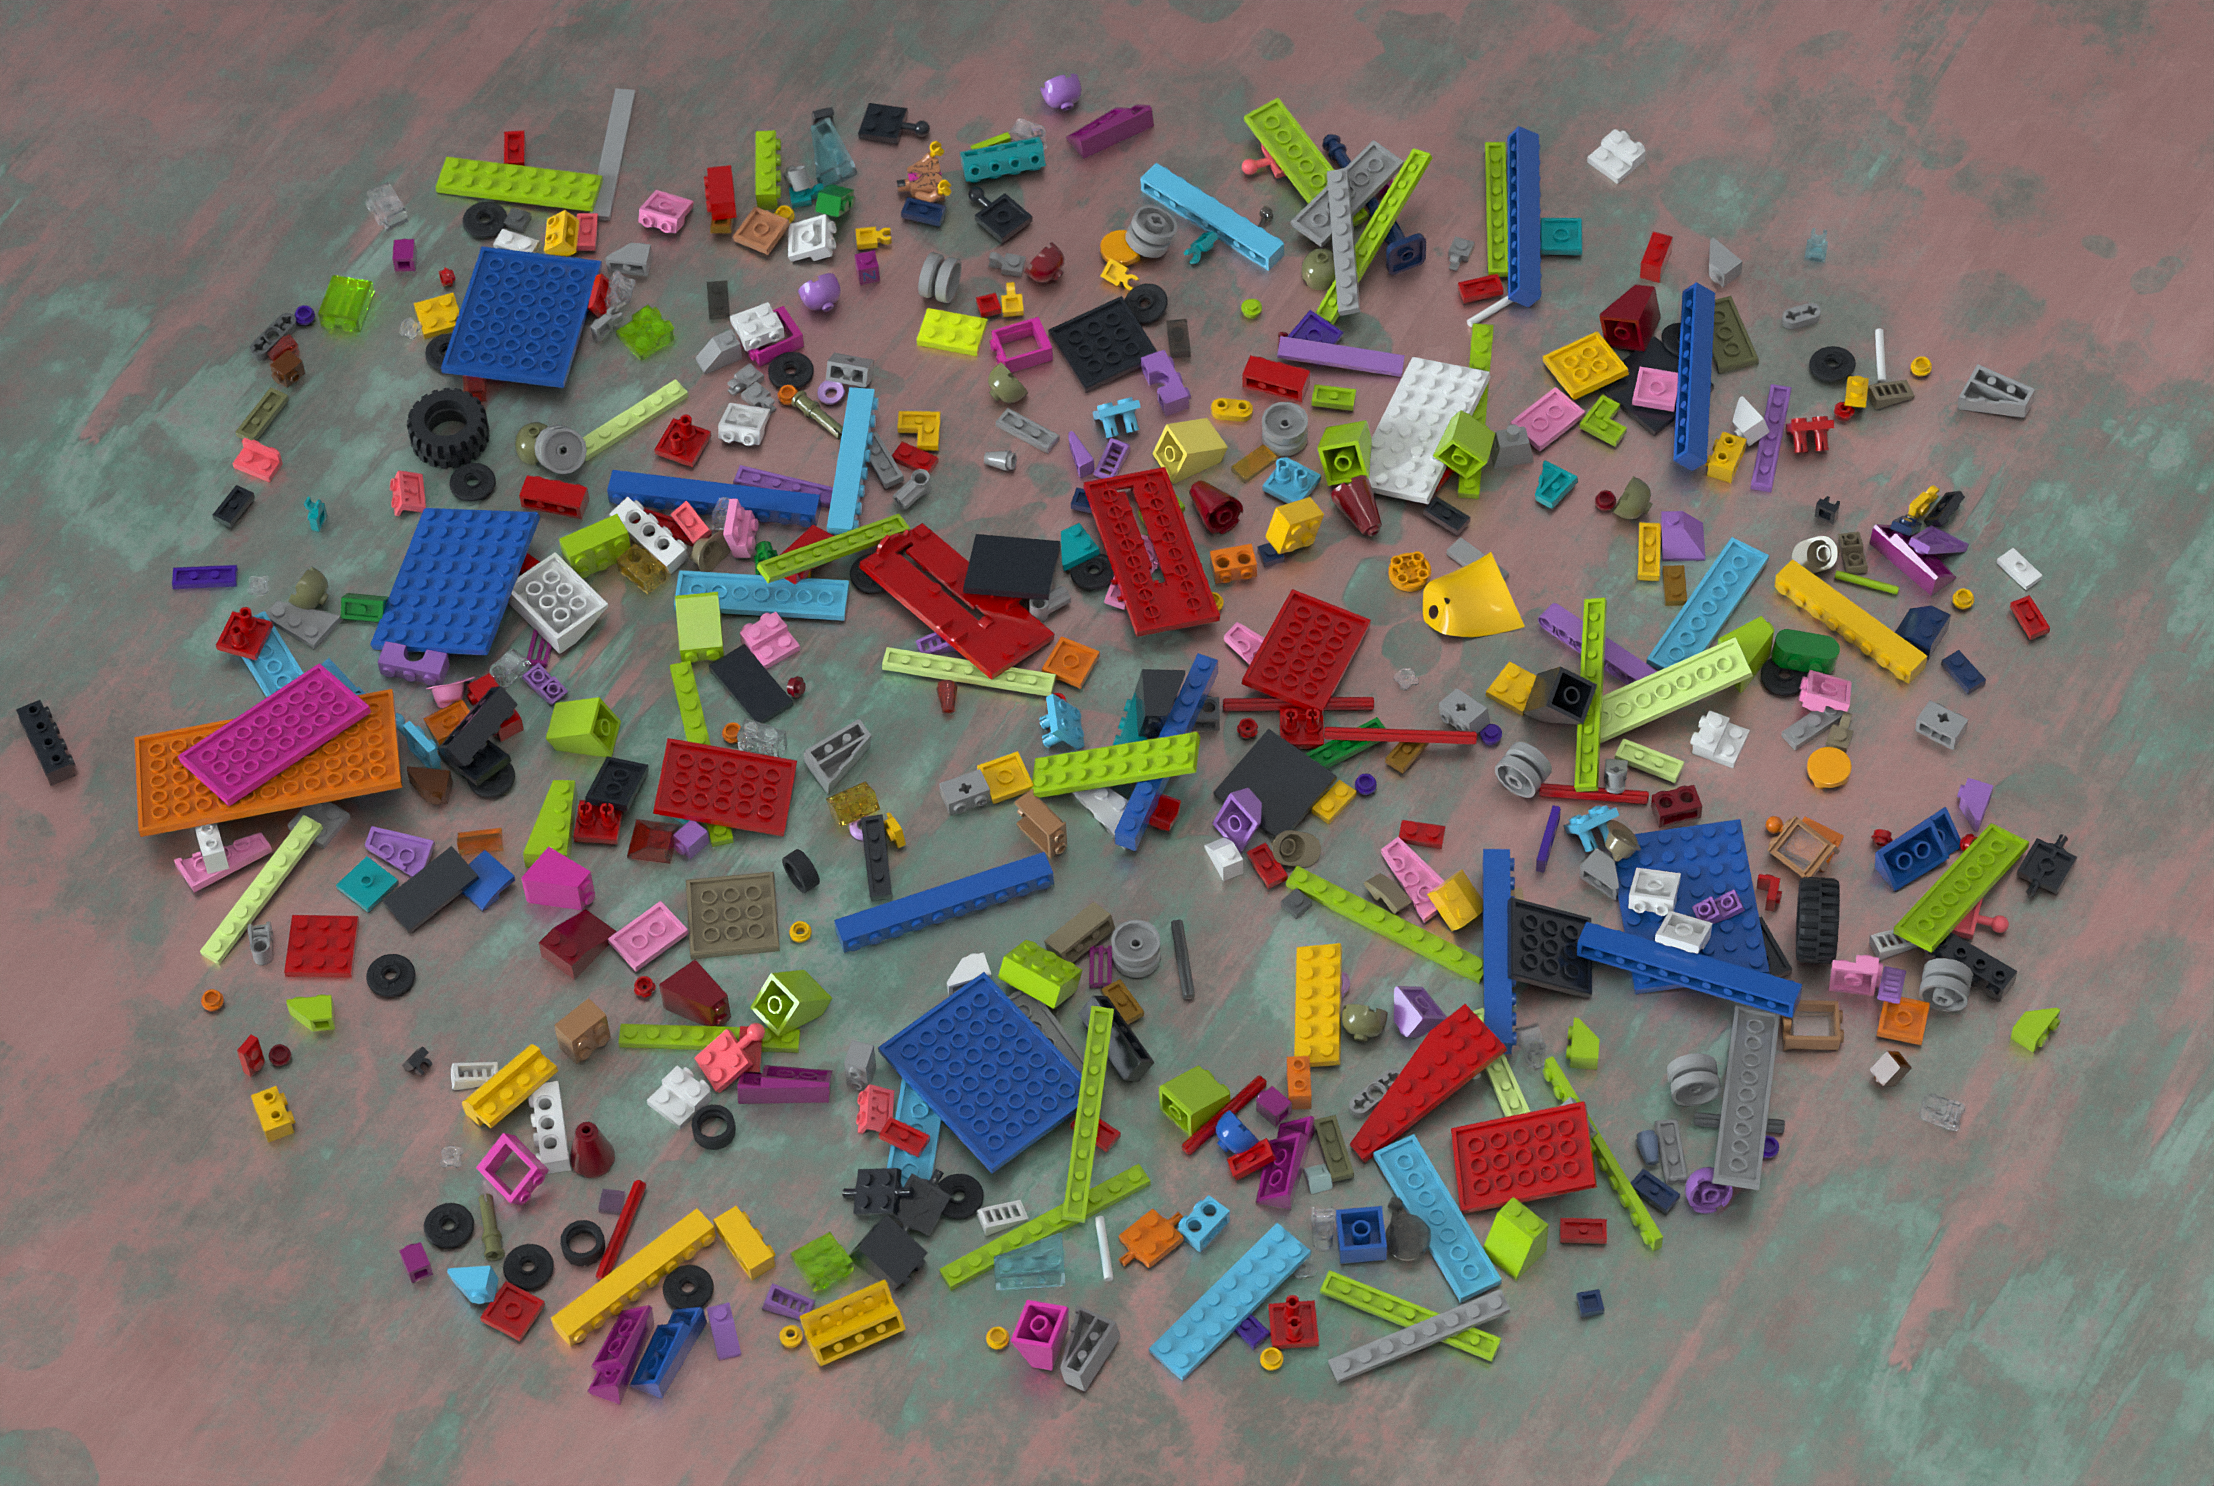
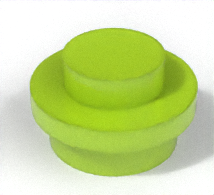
M1247 299L1242 303L1241 311L1247 318L1253 319L1261 313L1262 304L1256 299Z

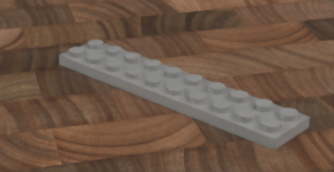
M1735 1005L1712 1183L1759 1190L1780 1020L1779 1014L1759 1008Z

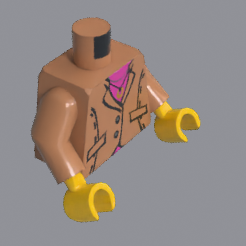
M938 141L932 142L930 145L931 152L929 151L922 159L907 168L908 179L896 180L898 193L910 191L911 198L931 203L945 201V196L951 194V189L949 188L951 184L945 179L942 180L939 160L936 158V155L942 156L944 154L941 143Z

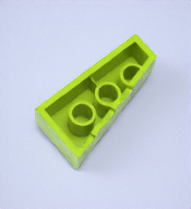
M575 780L552 781L523 852L526 868H530L548 846L571 859L578 797Z

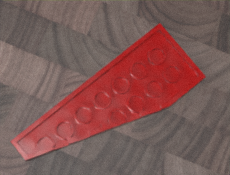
M1464 1004L1428 1033L1349 1144L1350 1147L1366 1163L1373 1157V1152L1389 1145L1508 1051L1506 1046Z

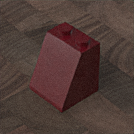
M1635 284L1600 313L1599 318L1603 337L1610 347L1638 351L1646 350L1661 319L1654 286Z
M696 959L659 984L663 1007L672 1013L703 1026H723L731 1018L728 995Z

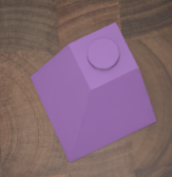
M1661 511L1662 561H1705L1703 523L1684 511Z
M1249 788L1232 792L1212 823L1223 837L1234 842L1240 854L1243 853L1261 823L1262 803Z
M1396 986L1394 989V1022L1399 1027V1031L1403 1036L1420 1038L1447 1018L1423 987Z

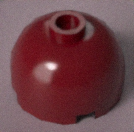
M1053 242L1049 243L1051 248L1044 247L1031 261L1032 268L1030 270L1026 268L1025 273L1036 282L1047 283L1052 279L1057 281L1064 273L1061 269L1065 264V257L1063 252Z

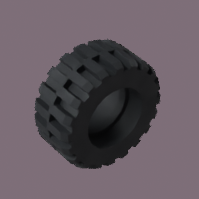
M443 388L441 391L436 389L431 391L432 394L422 396L421 401L417 400L413 409L408 414L407 429L413 452L424 463L429 462L430 466L436 468L440 466L441 469H448V467L455 469L459 468V465L471 463L472 459L476 460L480 456V452H484L490 438L488 419L484 405L481 404L477 397H473L472 393L468 391L462 392V389L458 388L454 390ZM457 421L465 424L462 430L452 435L441 436L432 433L436 426L444 422Z
M1803 877L1799 881L1796 917V959L1800 962L1831 964L1833 960H1836L1840 914V884L1835 878Z

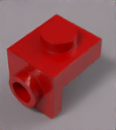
M1161 794L1158 806L1150 817L1149 825L1155 826L1160 830L1170 831L1178 819L1181 800Z
M1759 874L1756 888L1768 891L1765 910L1774 912L1775 905L1780 904L1783 891H1779L1781 878L1770 874Z

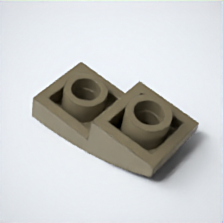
M1859 531L1838 534L1845 572L1850 574L1868 572V565L1863 552L1864 545Z
M1381 873L1363 883L1376 901L1381 898L1393 914L1408 907L1413 902L1395 882Z

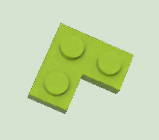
M1601 395L1580 422L1579 427L1615 447L1627 433V427L1612 420L1619 411L1620 404L1604 395Z

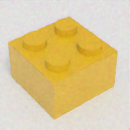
M1311 497L1276 507L1265 537L1278 554L1292 552L1304 546L1308 547L1315 541L1324 513Z

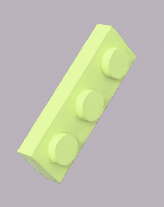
M1624 738L1615 754V759L1628 760L1629 766L1676 783L1684 767V761Z

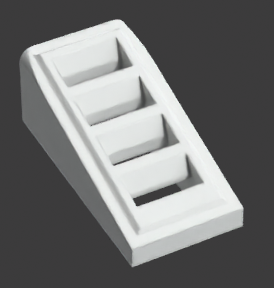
M1894 930L1870 935L1869 944L1876 957L1879 958V961L1919 946L1893 933ZM1899 937L1902 941V944H1899L1896 938ZM1892 940L1894 945L1891 946L1889 941Z
M452 1063V1090L480 1087L498 1072V1063ZM486 1070H490V1071H491V1076H490V1077H487V1071H486ZM481 1071L482 1077H478L477 1072Z
M1021 1200L977 1210L979 1222L986 1236L1029 1221ZM1016 1208L1020 1214V1216L1017 1217L1015 1216L1013 1209ZM1008 1211L1011 1218L1007 1219L1005 1212ZM1000 1214L1002 1220H998L996 1215ZM992 1217L994 1222H989L988 1218Z

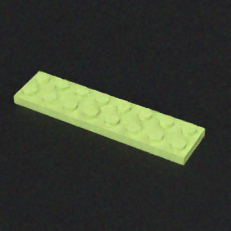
M1736 637L1603 695L1600 743L1752 677V672Z

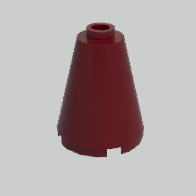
M1366 475L1351 478L1352 483L1346 485L1343 482L1331 493V499L1363 535L1371 537L1380 532L1382 523L1370 480Z
M1203 480L1197 481L1191 486L1189 495L1206 528L1212 534L1218 532L1225 534L1239 523L1238 517L1240 512L1243 514V505L1237 498Z
M583 1122L577 1126L569 1155L570 1165L577 1174L584 1175L586 1178H598L606 1174L612 1164H614V1148L594 1123Z

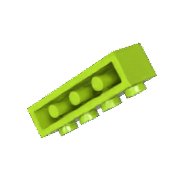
M776 130L756 131L755 195L757 207L763 210H777L778 199L781 198V186H778V183L781 182V170H778V167L781 166V154H778V151H781V138H777Z

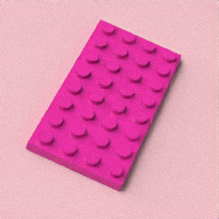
M319 663L178 755L180 763L230 806L371 713V710L362 699Z

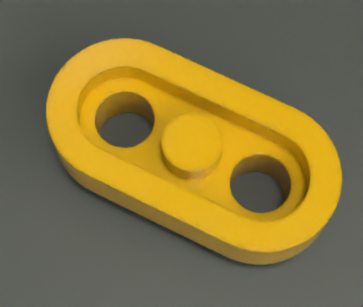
M1218 398L1211 404V414L1219 420L1246 422L1253 416V406L1246 400Z

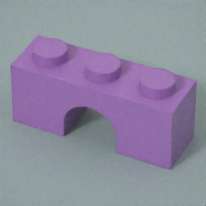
M1161 350L1141 357V369L1149 385L1155 383L1166 384L1163 387L1157 388V398L1165 416H1169L1189 409L1191 395L1189 389L1183 386L1180 372L1175 371L1172 357H1168L1165 350Z
M385 641L378 660L380 674L390 678H402L410 682H422L430 686L443 685L450 666L447 653L426 650L422 659L412 662L408 661L409 655L406 645Z

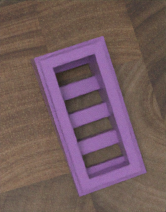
M1074 431L1068 432L1070 450L1080 478H1083L1094 472V459Z
M1110 438L1095 469L1094 476L1102 479L1117 476L1131 451L1130 445ZM1113 450H1117V451L1121 452V454L1119 455V454L1114 453V452H1112V451H1113ZM1110 456L1115 457V458L1118 459V461H1114V460H1112V459H1109V457H1110ZM1106 462H1107V463H1110V464H1112V465H1115V467L1112 468V467H1109V466H1107V465H1105V464H1106ZM1102 469H1105V470H1108V471L1112 472V473H1111V476L1108 475V474L1102 473V472H1101Z
M936 632L916 640L920 653L942 655L957 651L949 643H942L944 639ZM937 641L938 646L934 647L933 642ZM928 643L930 649L926 650L924 644Z
M1885 966L1877 999L1900 1003L1906 971Z
M772 1283L762 1309L800 1320L799 1316L812 1310L815 1300ZM774 1296L779 1297L777 1302L773 1301ZM783 1299L788 1300L786 1306L782 1305ZM792 1301L797 1302L795 1309L790 1308ZM801 1304L806 1305L803 1313L799 1312Z

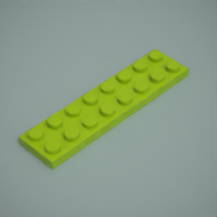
M1279 98L1244 115L1246 124L1309 204L1328 185L1327 172L1334 170ZM1364 208L1353 217V227L1369 219V214Z
M446 157L435 188L437 193L593 212L603 183V176Z
M1198 732L1035 758L1032 777L1034 786L1031 789L1034 788L1035 797L1041 798L1196 773L1200 736Z
M1990 823L1894 926L1893 933L1932 953L2029 848V841Z

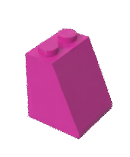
M549 846L521 878L526 901L532 904L583 910L595 898L591 871Z
M1032 1300L1026 1301L1010 1341L1032 1367L1053 1370L1069 1330V1308Z

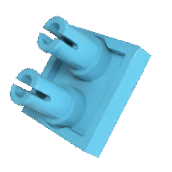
M1129 397L1118 400V405L1113 406L1112 402L1097 406L1098 410L1093 411L1094 420H1102L1106 439L1119 435L1114 418L1119 413L1123 416L1126 433L1139 430L1135 416L1136 409L1141 408L1139 400L1133 401V398Z
M1285 456V458H1279L1276 461L1277 468L1262 485V490L1288 504L1307 498L1321 481V475Z
M1054 694L1047 696L1048 714L1040 717L1039 720L1041 721V727L1044 730L1051 728V732L1042 736V739H1044L1042 740L1043 744L1050 748L1056 743L1064 741L1077 750L1084 747V732L1081 726V713L1078 708L1073 707Z
M1600 805L1588 810L1589 814L1583 816L1579 814L1568 819L1570 823L1563 825L1567 834L1579 835L1585 852L1592 851L1593 848L1596 849L1599 846L1591 829L1598 826L1605 843L1609 833L1607 821L1620 816L1616 807L1608 808L1607 805L1602 807Z

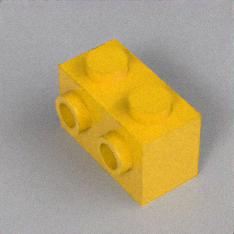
M564 210L547 219L544 252L549 255L568 257L576 253L579 220L568 211Z
M1722 432L1720 438H1716L1714 441L1713 454L1708 455L1707 463L1705 464V467H1708L1707 476L1732 483L1744 456L1747 439Z
M277 1086L251 1095L254 1108L268 1143L294 1133L292 1124L295 1123L291 1110L287 1112L285 1109L288 1102L284 1092L279 1094Z

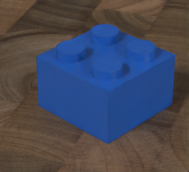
M1382 1206L1336 1210V1231L1340 1264L1387 1260V1243Z

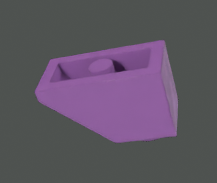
M1968 778L1965 785L1961 784L1957 797L1961 798L1959 805L1961 811L1973 831L1978 832L1991 800L1993 785Z
M730 1303L707 1307L718 1360L741 1356Z

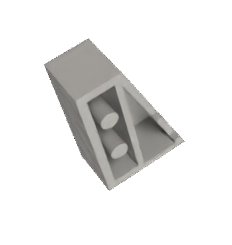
M1977 364L1958 397V409L2025 418L2034 402L2035 389Z
M857 719L804 751V763L828 795L871 746V734L862 721Z
M1076 1305V1315L1074 1323L1071 1325L1069 1342L1066 1344L1060 1369L1065 1383L1086 1391L1121 1335L1115 1321Z

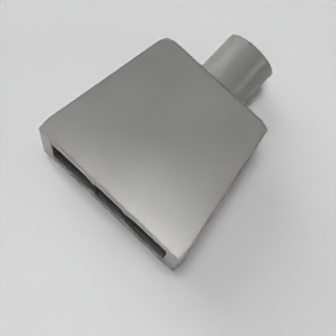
M1511 424L1507 429L1495 432L1490 451L1494 468L1534 462L1525 427Z

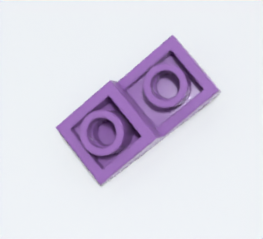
M537 663L522 675V679L531 689L551 706L568 693L555 676L551 677L540 663Z
M1735 889L1715 900L1711 896L1692 906L1697 919L1711 922L1712 924L1745 911Z

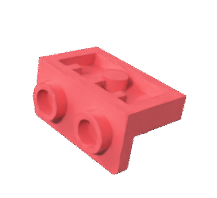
M244 438L242 440L244 448L234 460V468L270 483L283 465L280 452L273 447L264 446L256 440Z
M398 470L396 476L390 481V490L393 491L391 505L394 508L395 516H400L403 510L423 512L426 508L423 474Z
M869 1084L864 1091L859 1093L857 1103L860 1105V1109L856 1118L858 1133L863 1134L867 1129L881 1132L890 1117L893 1118L895 1090Z

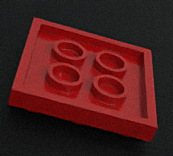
M292 915L284 969L285 977L352 978L359 917Z

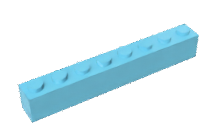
M1155 163L1141 177L1142 192L1204 231L1215 232L1218 240L1269 271L1284 256V243L1281 239L1267 233L1262 227L1251 223L1248 218L1240 216L1232 208L1224 206L1216 198L1208 196L1200 188L1194 187L1186 182L1184 178L1173 174L1168 168Z
M849 388L827 522V532L834 536L859 528L857 517L862 514L860 498H864L865 495L863 480H867L868 477L866 462H870L871 450H868L869 445L873 444V432H871V429L876 426L874 411L879 408V398L875 397V389Z

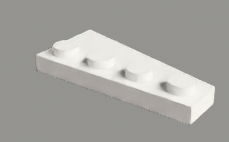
M1109 787L1072 792L1085 808L1094 814L1095 819L1107 828V832L1112 837H1115L1114 831L1128 804V800Z

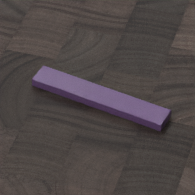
M1280 336L1277 358L1398 377L1402 376L1405 355L1283 336Z
M1774 384L1770 386L1764 416L1770 432L1759 441L1750 489L1772 492L1792 387Z
M740 465L733 481L735 485L818 494L821 499V507L830 509L833 487L742 465Z

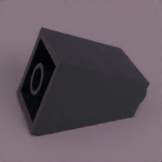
M1561 666L1538 673L1523 713L1540 722L1582 725L1584 724L1597 684Z
M1142 669L1135 688L1138 736H1145L1146 738L1159 737L1179 694L1186 674L1185 670Z
M887 1215L873 1226L846 1258L878 1281L885 1279L888 1287L894 1290L898 1286L903 1288L910 1281L911 1277L909 1274L913 1270L918 1271L926 1261L923 1258L928 1252Z

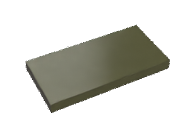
M1732 296L1715 300L1712 359L1719 374L1759 364V358Z

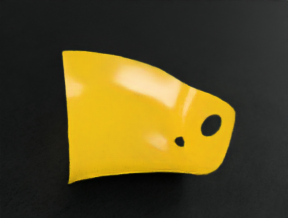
M1491 552L1456 571L1430 581L1424 589V621L1442 634L1459 637H1479L1525 627ZM1444 598H1449L1450 603L1446 604ZM1432 605H1436L1438 608V616L1435 619H1432L1429 615V609Z

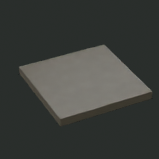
M774 872L686 880L691 959L780 951Z

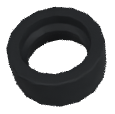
M796 849L783 857V867L798 890L806 893L819 885V875L804 852Z
M714 1104L707 1105L699 1109L692 1118L691 1126L694 1139L705 1149L718 1150L724 1148L735 1137V1120L733 1114L726 1107ZM711 1118H720L727 1123L726 1131L715 1137L702 1134L700 1127L703 1122Z
M588 1220L575 1221L570 1223L561 1234V1249L565 1259L571 1264L589 1266L596 1263L605 1251L604 1234L601 1228L594 1222ZM582 1233L595 1236L596 1245L592 1250L585 1253H577L570 1249L569 1242L574 1236Z

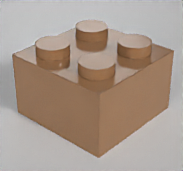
M589 998L554 1025L559 1048L576 1065L580 1061L589 1058L594 1050L599 1046H604L609 1038H611L606 1014Z

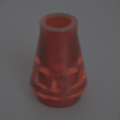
M290 334L283 335L267 355L274 362L287 350L295 353L299 346Z
M952 680L940 681L936 688L942 713L945 714L955 712L958 687Z

